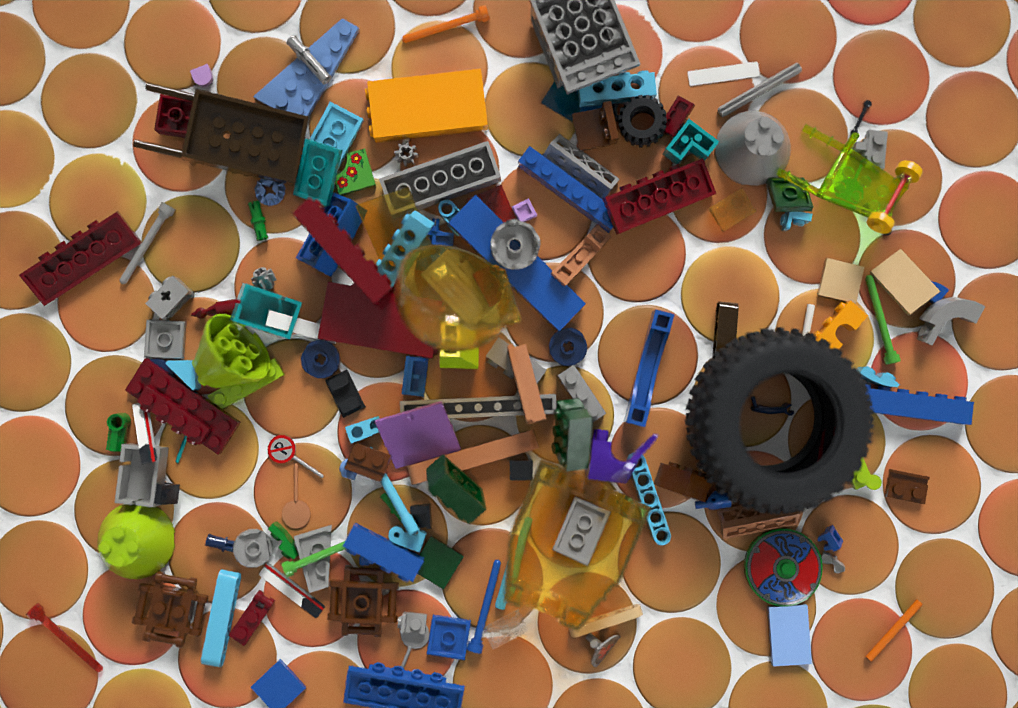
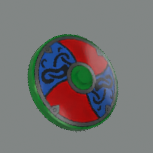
M780 528L765 531L756 537L747 549L744 559V573L747 583L758 597L769 604L782 607L800 604L816 591L822 578L823 564L816 545L807 536L793 529Z

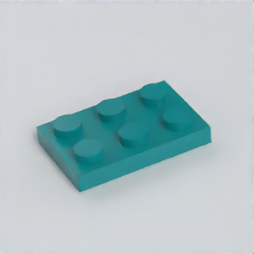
M305 139L293 195L304 199L311 197L313 201L318 199L322 205L330 206L343 150L311 139Z

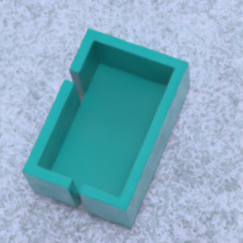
M242 283L237 298L240 300V304H235L230 320L290 339L302 302ZM269 310L293 316L288 331L266 326Z

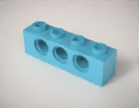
M647 70L640 71L638 74L623 72L578 90L579 107L603 105V102L611 101L612 104L630 102V98L635 97L637 99L638 95H642V98L650 95L651 99H654L657 95L655 72L649 73ZM636 83L640 88L633 89L631 84ZM615 84L620 86L621 90H613L612 85ZM593 87H600L602 92L596 93Z
M416 210L411 215L406 214L401 222L404 226L401 230H396L392 236L394 242L392 245L388 244L382 253L385 255L384 258L376 262V265L379 267L377 271L381 276L385 274L392 281L390 285L392 288L434 225V222ZM407 230L412 231L415 237H411ZM398 246H402L405 252L400 251ZM389 261H393L396 267L391 266Z

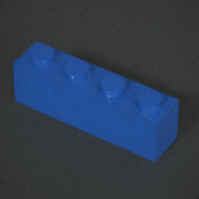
M356 522L343 544L346 552L352 555H361L365 562L369 564L376 563L381 566V570L387 573L392 571L398 574L397 577L405 582L414 581L424 561V557L391 542L389 539Z

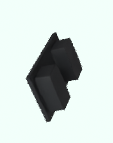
M348 370L325 380L343 418L365 407Z

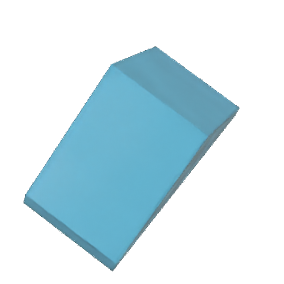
M193 360L167 361L165 363L192 390L199 391L201 389V384L198 382V376L192 365Z

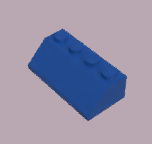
M336 193L332 194L330 206H324V213L327 216L331 214L339 224L337 227L340 231L345 229L352 239L356 236V231L368 212L367 209L352 199ZM309 233L296 259L331 277L337 270L338 264Z

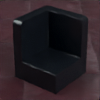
M510 460V480H533V460Z
M431 504L411 505L410 514H412L418 528L427 527V529H431Z

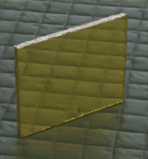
M409 187L380 195V197L356 205L378 259L381 260L385 256L382 253L388 244L392 245L394 242L392 236L396 230H401L404 226L401 222L406 214L411 215L414 210L419 212ZM407 230L411 237H415L412 231ZM428 234L412 259L435 252ZM398 246L400 251L405 252L402 246ZM389 261L391 266L395 265L393 261Z

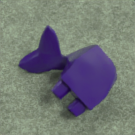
M593 429L589 469H585V478L624 484L630 479L640 457L658 437L656 434H653L636 449L630 459L619 461L613 456L611 442H608L609 431Z

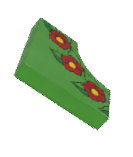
M365 148L347 153L345 169L337 175L335 181L339 195L343 196L376 186Z

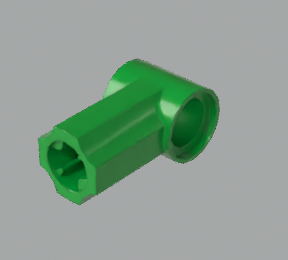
M117 413L109 416L107 420L109 431L106 450L121 452L122 444H126L127 430L131 425V418L128 414ZM118 417L122 420L121 426L117 425L116 420Z

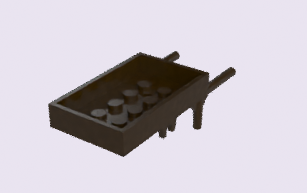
M146 83L145 90L192 101V109L183 150L134 139L133 147L182 158L185 161H189L191 165L198 163L227 170L233 174L239 173L246 177L253 176L295 186L309 116L196 89L195 94ZM227 133L231 135L228 139L224 138V135Z

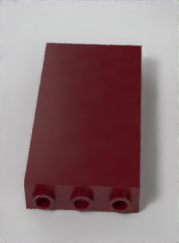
M328 282L318 339L433 359L434 355H438L439 344H436L437 336H441V325L439 323L440 318H444L446 307L443 306L442 301L392 292L387 293L374 305L359 287Z

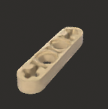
M634 604L572 624L568 629L571 637L575 638L638 618L643 615L640 604Z

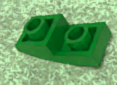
M277 521L272 523L268 530L274 539L283 541L278 547L282 550L281 554L288 559L292 558L294 560L299 555L295 541Z

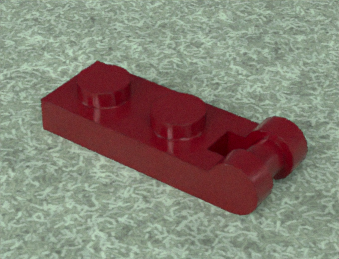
M259 590L228 636L245 646L276 600L271 597L269 599L264 595V592ZM258 602L265 605L263 609L257 605Z

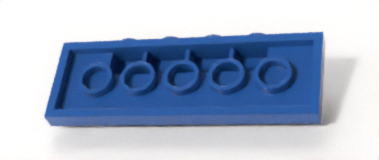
M377 662L373 665L370 664L369 669L355 666L348 667L343 703L371 708H461L465 686L446 683V677H442L440 673L423 674V671L419 669L406 671L401 666L389 668L385 667L383 663Z

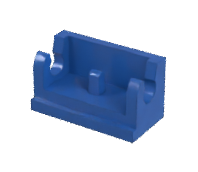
M406 356L402 386L403 395L424 397L429 359Z

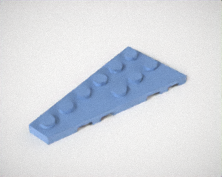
M342 18L309 47L310 53L332 77L357 36L359 27ZM296 58L255 94L253 98L268 107L310 116L329 82L325 85L322 84L305 63Z

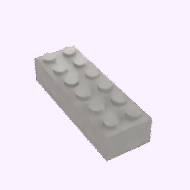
M486 141L382 177L379 181L391 215L396 219L407 213H413L414 210L419 211L439 204L443 200H450L501 182V175L490 144Z

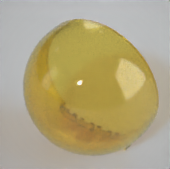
M447 245L421 246L407 253L402 259L395 280L396 306L401 319L409 331L425 344L449 352L469 351L493 340L507 324L513 325L521 321L506 270L500 268L499 265H493L484 258L467 250Z

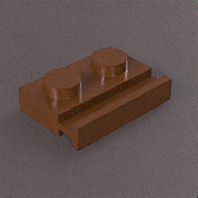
M355 442L344 469L382 483L392 456Z
M889 469L890 473L889 478H887L885 497L925 504L928 490L927 483L930 477Z

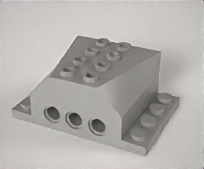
M529 0L531 4L530 21L557 88L563 85L567 94L640 66V61L615 0Z

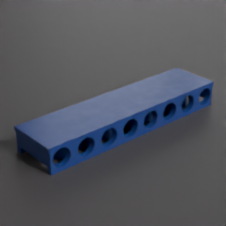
M476 195L448 222L449 226L556 331H560L586 304L568 285L564 287L551 275L552 270L538 256L529 266L519 270H510L499 265L491 253L490 242L495 230L504 222ZM512 240L509 243V247L511 250L517 251L520 249V243L517 240Z

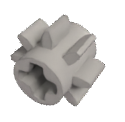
M406 141V145L398 144L399 151H394L395 155L400 156L397 158V162L403 161L405 167H407V163L415 164L414 157H419L418 153L414 152L416 146L410 147L408 141ZM406 151L410 156L407 157L403 153Z
M265 267L256 269L253 272L254 277L251 278L255 287L267 291L274 287V281L277 280L272 269L267 270Z

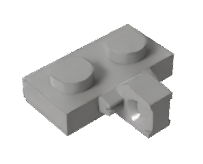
M869 129L866 131V139L863 142L856 141L851 145V152L862 153L861 157H865L863 168L873 170L885 169L888 132Z

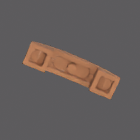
M597 224L582 242L551 272V275L565 287L607 243L611 236Z

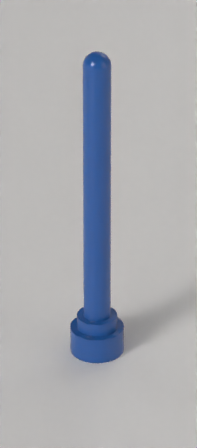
M500 560L493 562L475 635L468 642L467 650L481 654L484 645L481 639L501 566Z

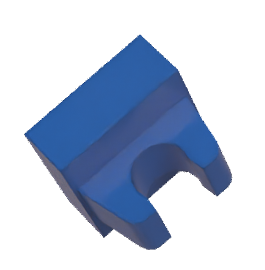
M833 525L827 527L817 539L819 542L822 540L828 542L823 547L825 551H837L841 549L843 544L842 538Z

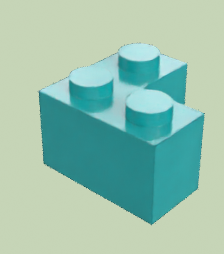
M688 119L662 155L676 165L680 163L688 151L699 159L703 158L705 161L719 141Z

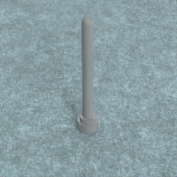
M161 202L158 207L159 215L121 276V284L128 282L165 219L174 214V208Z

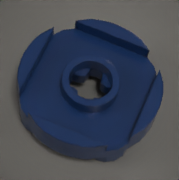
M565 328L557 331L549 342V352L553 360L563 366H573L582 361L587 353V344L583 334L574 328ZM571 342V347H573V350L565 352L563 344Z
M316 340L309 343L301 356V364L304 371L319 379L332 376L339 369L341 361L338 349L332 343L324 340ZM319 354H322L323 357H326V360L322 365L320 364V362H316V359L319 358Z

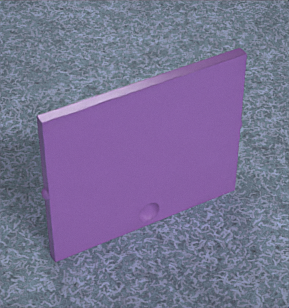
M442 401L375 420L384 446L387 448L389 455L392 456L391 459L396 469L461 450L453 430V425L449 420Z

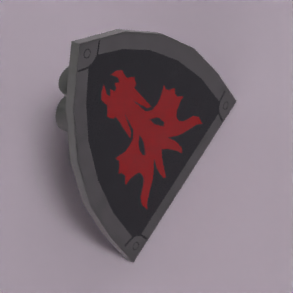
M592 633L587 635L586 639L590 642L591 647L596 648L591 661L594 667H597L619 640V635H614L603 643Z

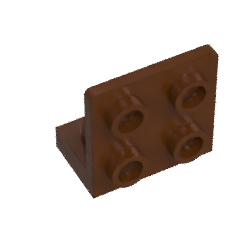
M611 101L603 102L602 108L572 114L579 151L617 143L619 137Z

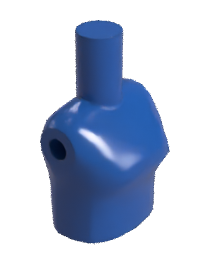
M714 491L706 502L695 501V508L718 510L731 507L732 502L728 500L729 497L726 492L721 495Z

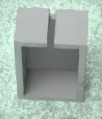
M122 444L120 462L131 461V465L119 466L115 503L136 504L147 507L160 506L159 504H154L156 484H164L169 447L155 446L158 460L142 465L138 444Z

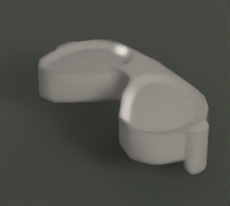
M823 551L821 557L823 564H833L835 573L845 571L844 564L837 560V556L833 557L830 553Z

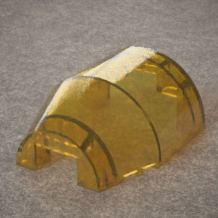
M540 460L508 535L504 602L521 609L526 605L556 617L559 624L579 631L593 615L596 607L602 601H605L608 593L620 583L651 507L597 481L587 479L583 475L573 471L566 472L561 466ZM575 496L611 512L589 566L552 550Z

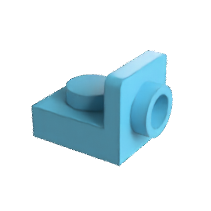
M785 212L780 220L782 231L789 230L791 222L796 226H804V224L811 222L813 214Z

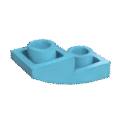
M868 366L857 368L862 375L861 379L871 384L890 388L900 385L895 381L896 378L888 372L876 374Z

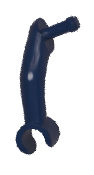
M751 396L753 406L750 409L753 412L764 414L785 413L788 416L794 414L793 410L787 411V408L792 406L790 403H783L779 407L763 406L757 404L756 398Z

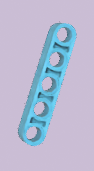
M633 453L629 454L627 460L630 459ZM642 455L640 457L641 463L635 467L631 478L652 539L659 545H666L671 539V533L646 459ZM641 475L647 477V482L644 485L638 484V477ZM651 493L653 495L652 502L645 503L644 496ZM653 512H658L659 519L652 522L650 515ZM662 530L665 531L664 539L657 540V533Z
M221 569L218 574L201 664L220 668L223 666L229 641L228 635L231 631L241 581V573Z

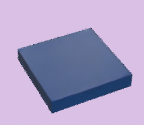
M433 614L427 655L465 660L471 620Z
M279 659L251 686V689L269 708H286L306 689V686Z

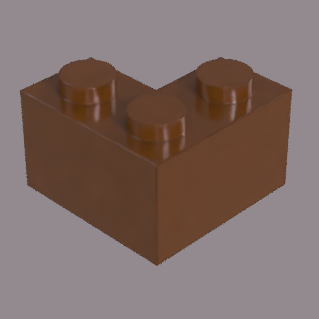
M670 461L668 465L660 463L654 485L706 502L711 484L706 481L705 473L688 467H684V470L679 469V464Z

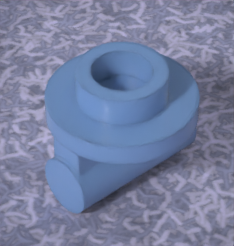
M347 458L340 464V473L344 478L355 480L357 474L344 469L348 462Z

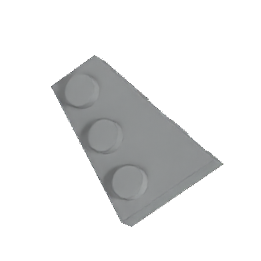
M332 525L294 536L300 560L331 547ZM330 556L302 567L309 593L329 586Z

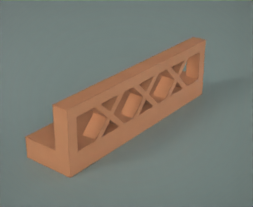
M513 344L507 345V352L527 425L546 420L526 344L513 347Z
M742 505L717 510L723 539L795 526L799 524L800 518L798 511L790 514H783L782 511L778 515L775 513L766 514L754 510L752 506L749 511L753 512L754 515L746 517L742 513L748 509H745ZM731 514L735 518L731 521H725L723 515Z

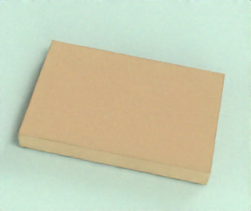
M901 249L869 273L908 316L940 293V290Z

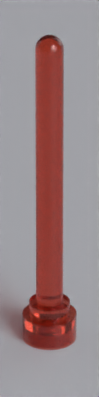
M39 603L27 612L26 615L31 620H39L96 672L103 670V666L45 615L44 607Z

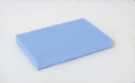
M808 605L767 606L771 665L812 664Z

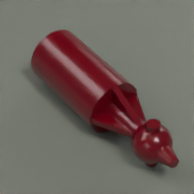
M240 300L219 301L207 309L200 307L191 313V316L203 319L207 315L212 317L217 314L232 315L235 304H240Z

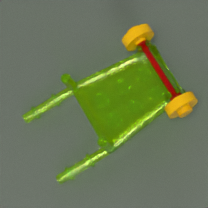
M805 124L802 131L809 134L810 138L812 136L826 143L827 147L829 145L839 150L838 157L820 188L807 183L808 180L804 181L792 175L791 171L787 172L779 168L776 175L783 178V181L787 180L800 187L801 191L804 189L823 200L868 217L867 225L872 230L882 234L890 233L895 224L891 218L892 212L902 195L908 190L910 183L919 181L923 173L921 167L911 161H901L895 169L897 177H893L851 149L859 138L858 133H852L846 144H843L833 139L834 136L829 137L816 130L817 127L812 128Z

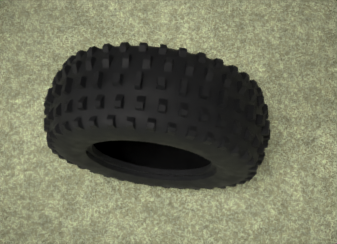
M776 327V331L764 328L760 329V332L745 333V336L738 337V339L735 338L731 343H727L725 345L726 350L720 348L713 354L715 359H709L703 365L705 371L699 372L695 378L698 382L697 385H693L692 390L690 389L689 394L692 395V399H688L686 404V410H689V413H686L685 425L689 426L687 427V433H690L686 435L687 441L693 447L690 452L692 456H695L696 460H699L696 466L699 470L707 473L705 479L708 483H716L715 487L718 493L722 495L726 492L729 497L728 500L736 503L738 500L745 509L750 510L752 506L754 510L760 513H765L767 510L768 513L778 515L781 514V511L783 514H790L796 511L804 512L805 508H816L819 506V502H827L833 499V493H841L845 489L843 485L846 482L850 484L855 477L854 472L861 470L863 465L862 458H867L869 448L867 445L872 444L871 438L873 434L870 432V429H874V424L871 423L874 422V417L870 416L874 414V411L869 408L872 407V401H869L871 400L870 394H866L869 391L864 380H859L862 378V375L856 367L852 368L854 363L847 357H841L843 352L840 349L830 348L831 343L825 339L817 341V336H814L815 334L807 332L803 336L799 329L792 328L789 333V331H785L782 327ZM789 374L805 387L812 400L814 408L812 433L802 450L791 459L776 465H758L750 457L742 442L740 417L743 406L751 392L763 381L776 375ZM825 430L823 456L817 462L822 432Z

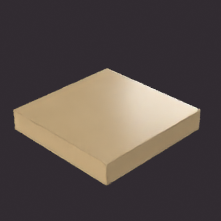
M826 258L817 296L842 302L851 300L856 304L864 267Z

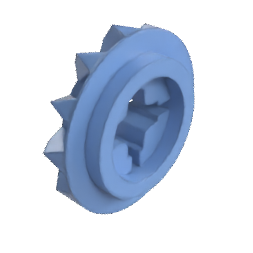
M260 179L254 188L256 198L267 206L280 203L285 196V186L283 183ZM264 186H273L272 189L276 194L274 195L273 193H268L266 195L267 191L265 190Z

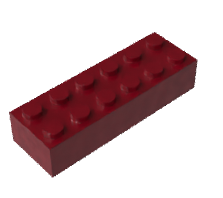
M309 197L292 214L375 305L392 290L390 286L392 281L385 274L382 276L377 271L379 267L372 259L368 261L364 257L366 255L365 251L358 244L354 246L350 242L352 237L345 229L340 231L337 227L339 226L337 220L331 214L327 216L324 213L325 207L319 200L315 199L313 201Z

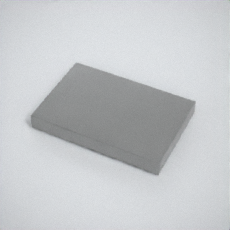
M575 496L552 550L589 566L611 512Z

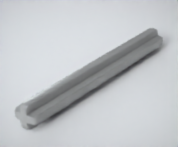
M795 63L720 106L718 108L719 115L724 117L796 76L802 71L800 64Z

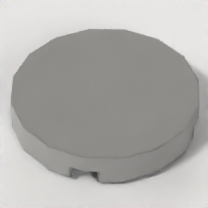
M247 529L241 532L233 544L235 559L247 568H257L264 565L273 552L271 538L259 529Z

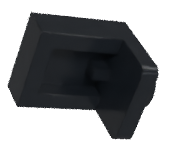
M168 482L156 484L154 504H178L180 485Z

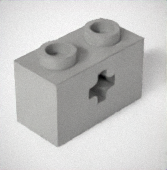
M171 276L162 282V287L158 291L150 294L149 300L145 304L161 319L169 321L195 293L178 277Z

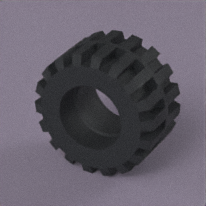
M638 95L637 99L632 97L630 102L626 101L624 108L621 107L620 115L618 116L622 137L624 136L627 143L631 142V145L634 147L639 145V148H643V145L649 147L651 143L656 144L658 139L663 137L666 129L667 118L663 104L658 103V99L655 97L651 99L650 95H646V98ZM639 113H647L653 117L654 124L647 130H637L631 125L632 118Z

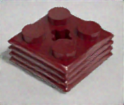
M160 94L154 130L161 135L185 138L193 102ZM179 114H180L181 117L178 118V120H176V119H175V116H179Z

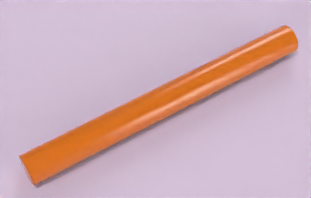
M916 599L865 657L872 662L923 604Z

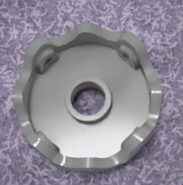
M513 219L501 224L495 230L491 238L490 249L499 265L510 270H519L534 262L537 258L541 242L538 234L530 224ZM517 240L520 243V249L517 251L511 250L509 247L510 241Z

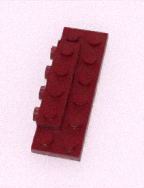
M702 158L682 167L679 164L668 168L669 172L664 173L663 170L652 174V179L648 180L647 177L636 181L637 185L631 186V183L620 187L621 191L602 198L616 235L717 194L704 159Z
M119 211L101 222L93 221L87 225V231L82 233L79 230L70 236L73 240L67 244L65 241H62L54 247L56 251L51 254L48 251L38 257L39 262L19 274L21 279L44 306L142 243Z
M149 358L143 360L125 389L126 392L138 399L137 402L141 404V410L157 415L155 419L160 423L166 424L167 422L172 426L171 430L174 433L180 435L183 433L187 436L186 440L190 444H203L217 455L222 453L241 423L210 400L192 390L181 380L150 361Z

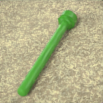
M867 275L866 283L886 351L884 353L885 365L900 362V355L894 351L874 278L872 275Z
M345 541L296 562H289L288 560L281 563L286 578L293 576L299 568L346 549L343 547Z

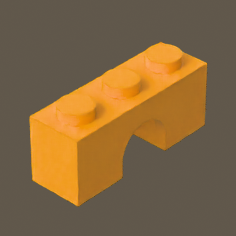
M851 300L838 304L834 309L836 311L835 314L824 320L820 331L817 330L813 333L815 334L814 336H817V341L825 339L831 343L830 348L840 349L843 344L836 338L838 326H843L848 331H854L868 317Z

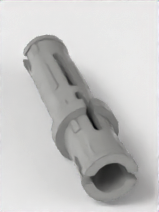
M290 36L286 44L296 53L298 60H302L322 84H327L332 76L314 58L307 46H304L296 36Z

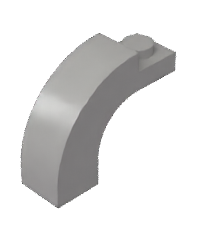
M958 297L941 299L929 306L921 315L920 320L924 321L925 324L920 328L917 340L933 346L946 322L959 317L976 324L985 306L978 302Z

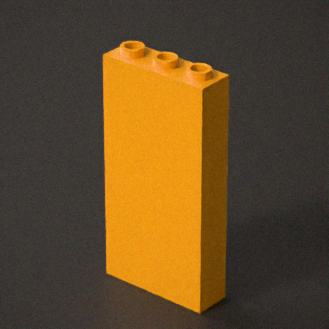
M481 69L367 82L368 88H365L366 100L370 102V107H367L368 118L372 120L369 132L370 137H373L376 143L488 130Z

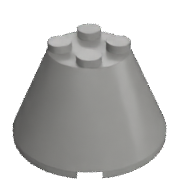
M745 111L736 114L725 122L716 137L719 141L715 151L718 165L726 176L742 185L759 186L766 184L768 178H777L787 166L790 158L791 144L786 129L776 118L764 112Z

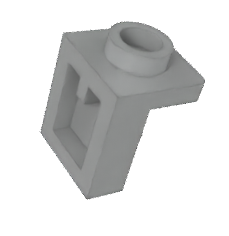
M404 611L402 616L398 618L397 628L401 629L400 634L414 633L425 635L427 614Z

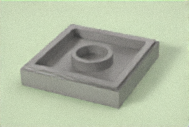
M147 319L144 358L184 360L187 322Z

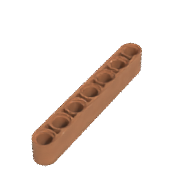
M532 429L446 454L445 456L459 469L466 470L538 449L539 445L535 431ZM439 457L408 465L407 470L411 484L414 485L427 481L426 468Z

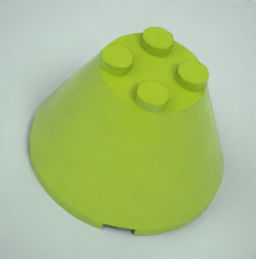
M217 314L206 323L195 359L192 361L198 376V382L203 386L223 388L256 382L267 376L266 374L270 370V357L256 332L252 334L245 327L246 325L230 320L231 315Z
M120 505L105 517L100 526L97 540L99 554L105 565L113 573L127 579L150 577L162 570L173 555L175 549V530L166 513L157 506Z

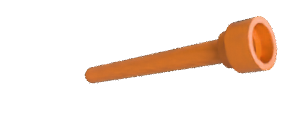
M486 5L478 7L479 9L475 10V13L404 35L402 41L408 43L476 20L482 22L489 21L490 17Z

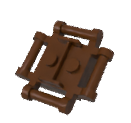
M345 565L344 580H329L331 596L330 613H328L327 620L341 621L342 636L364 634L381 637L382 623L397 622L396 595L397 589H399V582H384L385 571L380 569L381 566H378V568L352 567V565ZM351 575L377 576V582L351 581ZM339 587L342 588L341 613H337ZM383 589H389L388 615H382ZM349 623L375 624V627L349 626Z
M158 571L155 576V585L139 584L138 590L140 594L136 614L132 618V624L146 625L143 641L150 642L153 640L174 644L178 648H183L187 633L193 636H201L202 628L200 627L205 603L208 602L209 596L195 591L197 578L190 577V579L166 575L165 572ZM163 583L186 586L188 589L163 585ZM148 592H152L148 618L143 617ZM195 601H197V607H196V612H195V617H194L193 626H190V625H191V620H192V615H193V610H194ZM154 628L169 632L177 631L179 635L175 637L154 633Z

